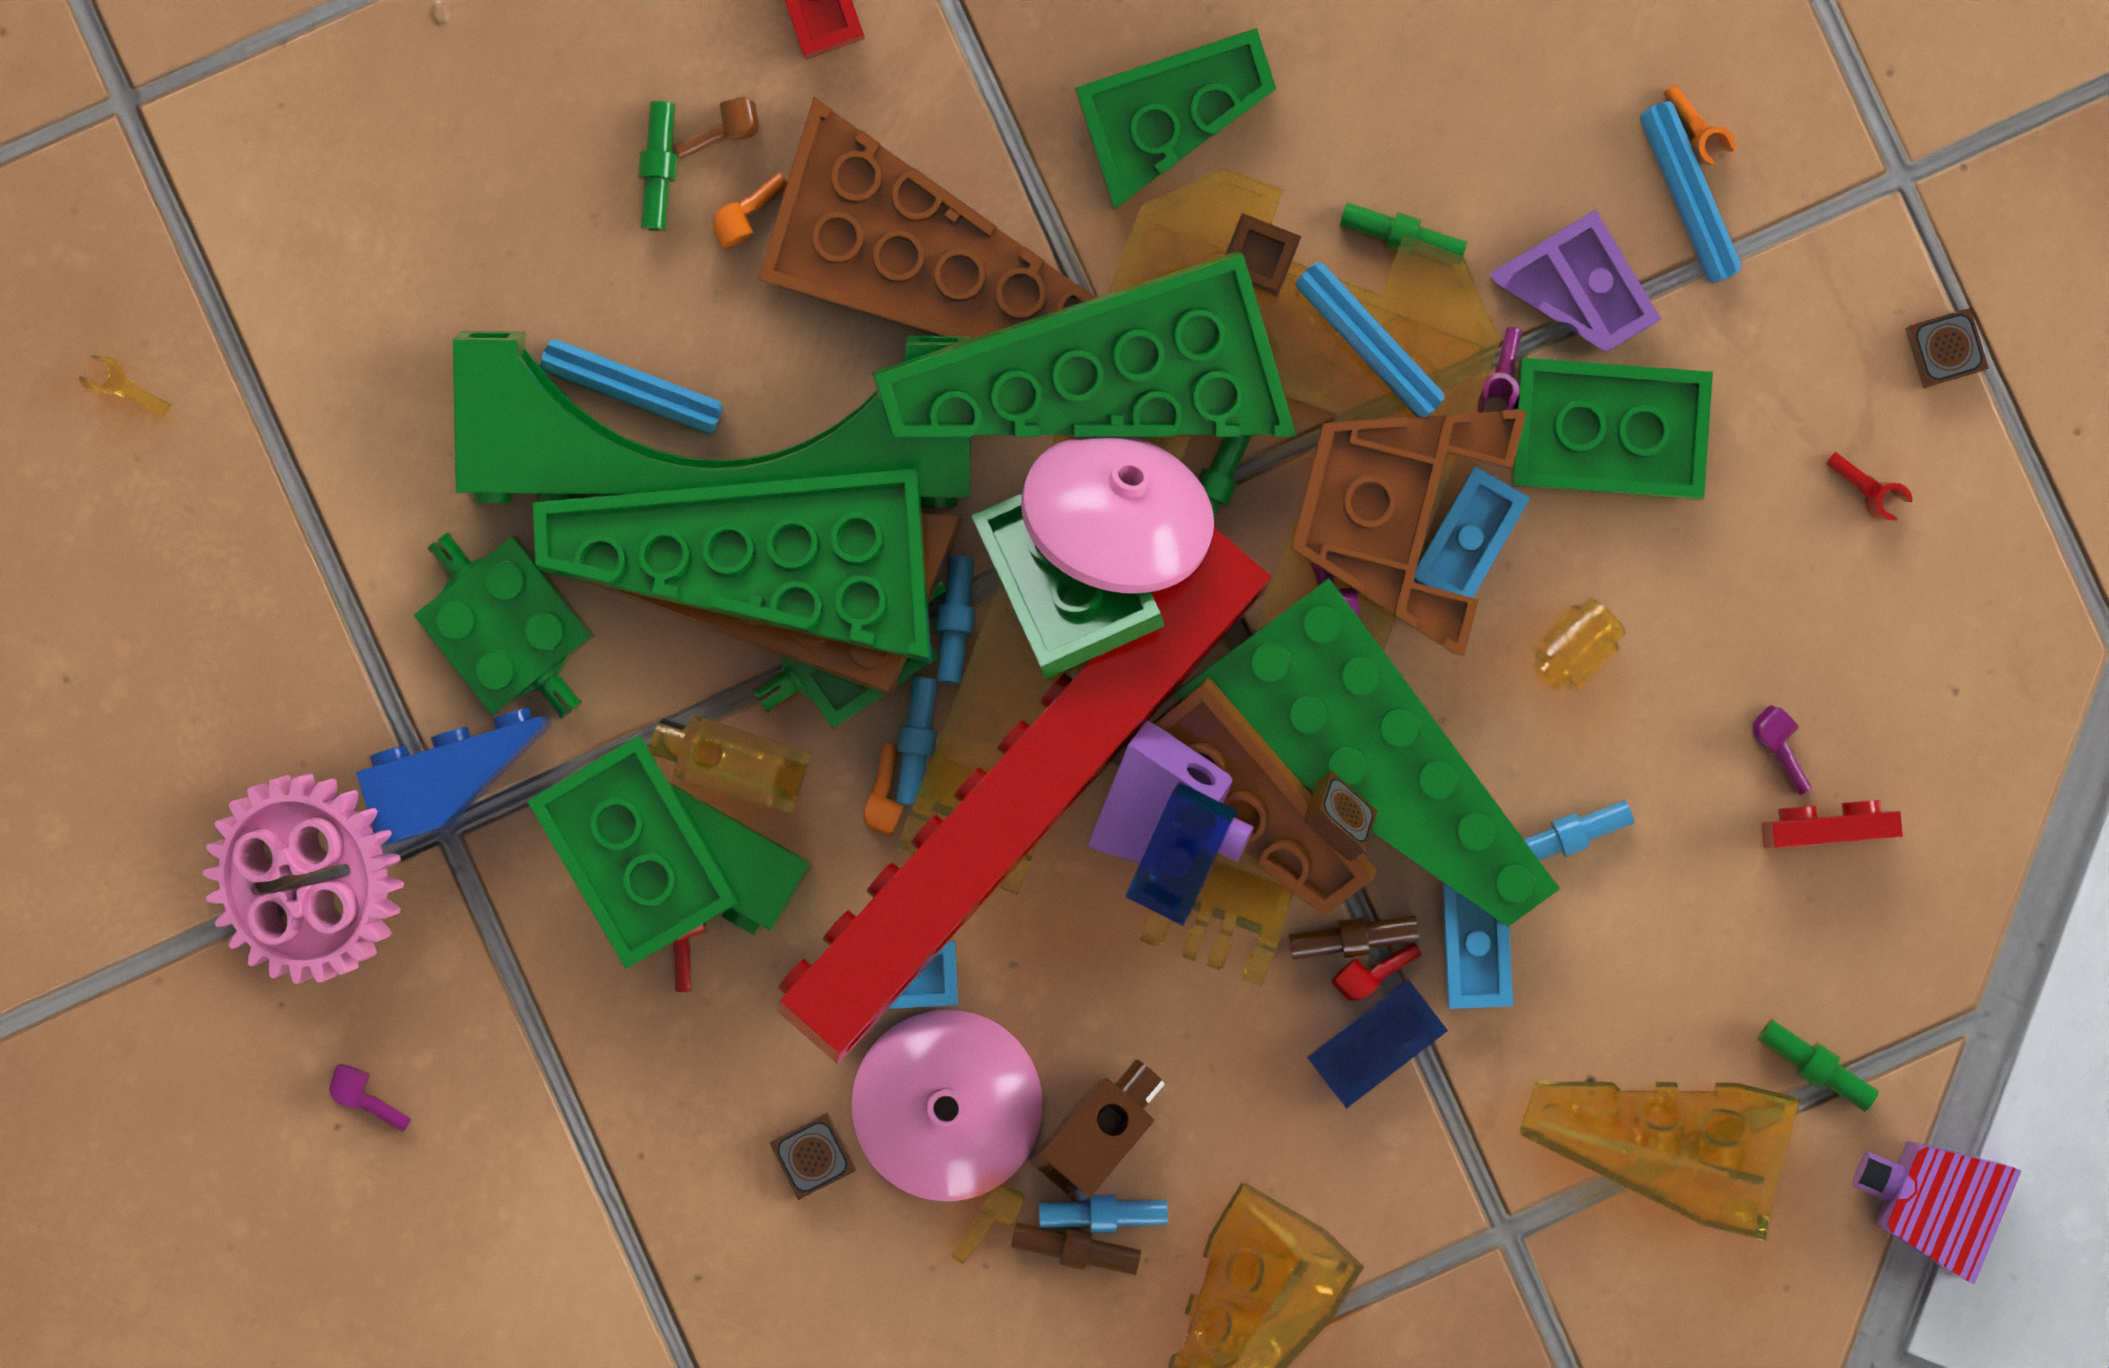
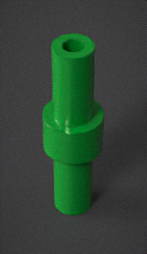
M650 102L646 151H640L638 178L644 180L641 229L666 231L669 184L676 181L678 155L672 153L675 104L671 102Z
M1348 202L1339 225L1340 227L1387 242L1386 249L1410 256L1413 250L1458 266L1461 264L1468 243L1467 241L1421 227V219L1397 212L1394 218Z
M1252 435L1223 437L1210 468H1203L1198 480L1209 497L1214 520L1221 505L1227 507L1238 484L1232 479Z
M1773 1019L1764 1026L1758 1036V1041L1797 1066L1796 1074L1815 1087L1827 1086L1864 1112L1875 1101L1879 1091L1838 1064L1840 1057L1817 1042L1811 1046Z

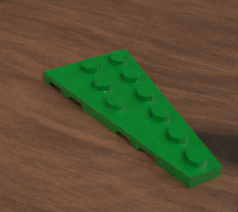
M1239 251L871 372L890 433L893 437H972L973 435H1013L1014 437H1039V435H1072L1074 437H1174V435L1240 437V435H1272L1274 437H1297L1243 253Z
M917 469L532 503L535 565L540 571L932 664L920 479Z
M1327 578L1174 692V695L1182 699L1206 678L1210 677L1303 785L1313 791L1316 782L1332 770L1378 811L1372 833L1507 927L1560 890L1558 884L1330 578Z

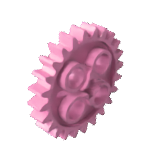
M313 774L301 775L293 778V780H291L289 775L269 780V785L263 783L248 788V797L231 801L228 804L233 816L217 820L214 824L226 839L206 845V850L220 859L218 866L203 870V876L219 881V890L206 896L207 902L223 903L226 910L214 922L216 927L233 924L236 932L231 938L229 947L234 949L245 944L250 945L251 950L247 964L251 967L269 959V977L277 978L290 972L292 981L295 984L313 977L319 983L336 977L337 973L343 975L359 968L358 961H363L377 954L373 942L388 938L392 934L391 930L381 919L399 914L401 910L398 905L387 899V893L404 887L403 881L390 877L387 873L388 867L401 861L400 855L383 854L381 845L391 837V831L382 830L374 833L370 825L377 815L378 811L374 807L359 813L355 811L359 792L353 790L340 794L337 797V780L333 778L316 784ZM319 830L328 841L327 853L320 846L318 839ZM264 842L272 852V865L264 855ZM342 864L350 867L349 875L330 877L316 883L306 882L265 893H260L256 889L257 882L272 881L291 874L301 875ZM334 893L343 904L342 916L333 904ZM278 905L284 909L287 915V927L278 915Z

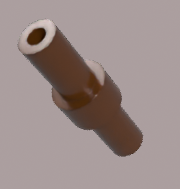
M1416 916L1365 923L1364 917L1338 920L1339 927L1289 934L1293 959L1343 952L1344 958L1370 955L1369 948L1419 941Z
M1016 1222L1011 1243L1012 1248L1060 1258L1059 1265L1085 1270V1266L1088 1264L1132 1275L1137 1273L1141 1250L1094 1240L1092 1239L1093 1233L1067 1227L1066 1233L1018 1222Z

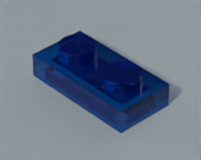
M1179 782L1170 795L1125 897L1184 926L1194 909L1238 811Z
M1406 979L1306 1057L1347 1109L1448 1030L1411 981Z

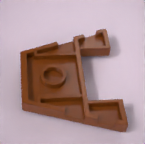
M1513 409L1497 412L1456 413L1440 416L1323 423L1291 550L1345 585L1356 590L1359 594L1452 654L1464 656L1479 599L1414 582L1445 455L1448 453L1511 469L1514 464L1527 411Z

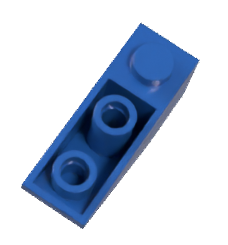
M525 708L493 718L495 730L471 737L468 727H462L431 737L434 748L410 755L407 745L371 755L370 760L373 767L357 771L356 774L367 810L375 807L378 811L374 821L371 823L374 833L382 830H390L392 833L391 837L381 846L392 845L450 827L551 727L549 717L538 716L532 718L530 709Z

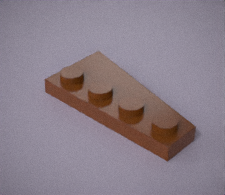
M1210 677L1206 678L1152 722L1230 775L1233 782L1221 811L1254 827L1244 852L1258 861V868L1318 912L1324 916L1328 915L1373 880L1377 870L1363 853L1349 861L1305 823L1304 818L1312 796L1311 793ZM1129 743L1112 761L1118 767Z

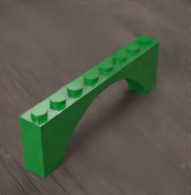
M461 331L453 338L456 493H473L474 502L505 503L512 500L511 493H537V502L575 499V494L612 496L917 469L919 473L921 506L954 507L958 505V498H970L971 437H893L890 433L877 390L863 404L837 424L806 441L780 451L732 459L685 457L656 450L626 438L600 423L580 408L545 374L526 349L525 331ZM908 335L906 354L900 362L970 340L972 336Z

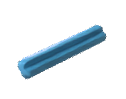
M1670 101L1662 102L1646 109L1640 115L1641 124L1708 281L1718 283L1735 276L1741 271L1742 264L1674 104Z
M1318 261L1300 275L1296 281L1297 289L1416 417L1424 418L1429 416L1443 403L1445 396L1440 388L1324 263Z
M551 339L542 354L540 367L548 374L703 433L713 434L721 420L724 406L720 401L563 341Z

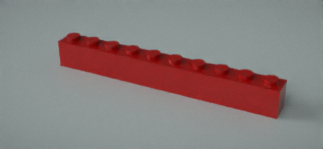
M1214 527L1208 551L1197 569L1181 582L1171 587L1151 592L1165 626L1088 660V664L1074 679L1066 673L1061 675L1040 700V703L1046 707V710L1031 726L1024 720L1018 722L997 747V750L1004 756L988 773L980 767L975 769L958 788L954 797L961 803L945 820H942L935 814L918 831L910 843L917 851L901 868L891 862L875 878L867 889V892L873 897L867 906L857 916L847 910L831 926L822 939L829 945L825 952L813 965L804 958L788 973L778 987L785 994L779 1001L778 1012L838 1065L1132 740L1146 720L1149 721L1264 594L1272 576Z

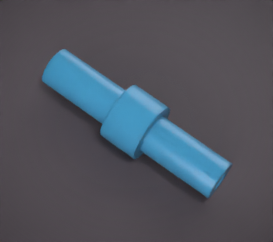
M966 556L949 557L946 585L948 592L945 594V604L938 605L935 632L941 634L936 682L944 685H962L966 638L973 636L976 609L970 607L975 559Z
M913 676L907 725H900L897 751L903 752L897 803L918 806L922 804L928 756L935 755L938 730L932 729L938 685L937 679Z
M1623 800L1582 817L1572 813L1551 822V829L1524 840L1539 860L1560 852L1567 857L1590 848L1588 841L1632 825L1635 822L1626 800Z
M1116 1194L1092 1195L1090 1201L1039 1202L1040 1228L1091 1227V1233H1117V1226L1168 1225L1167 1200L1116 1201Z

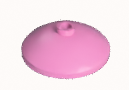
M1072 437L1053 445L1034 462L1026 478L1021 497V510L1025 527L1040 552L1053 565L1072 578L1087 585L1111 592L1148 593L1162 590L1181 582L1201 564L1213 536L1214 515L1212 506L1198 478L1187 466L1169 452L1135 437Z
M937 1009L922 1012L900 1021L887 1030L865 1055L855 1078L851 1102L852 1119L857 1139L864 1154L874 1168L899 1189L917 1197L935 1201H959L977 1197L995 1189L1008 1180L1022 1166L1035 1145L1043 1111L1042 1090L1038 1073L1032 1059L1022 1044L1007 1029L995 1021L973 1012L956 1009ZM942 1096H950L958 1103V1114L950 1120H943L934 1112V1103Z

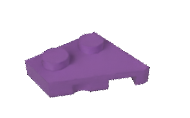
M1596 209L1490 273L1495 283L1606 353L1662 320Z

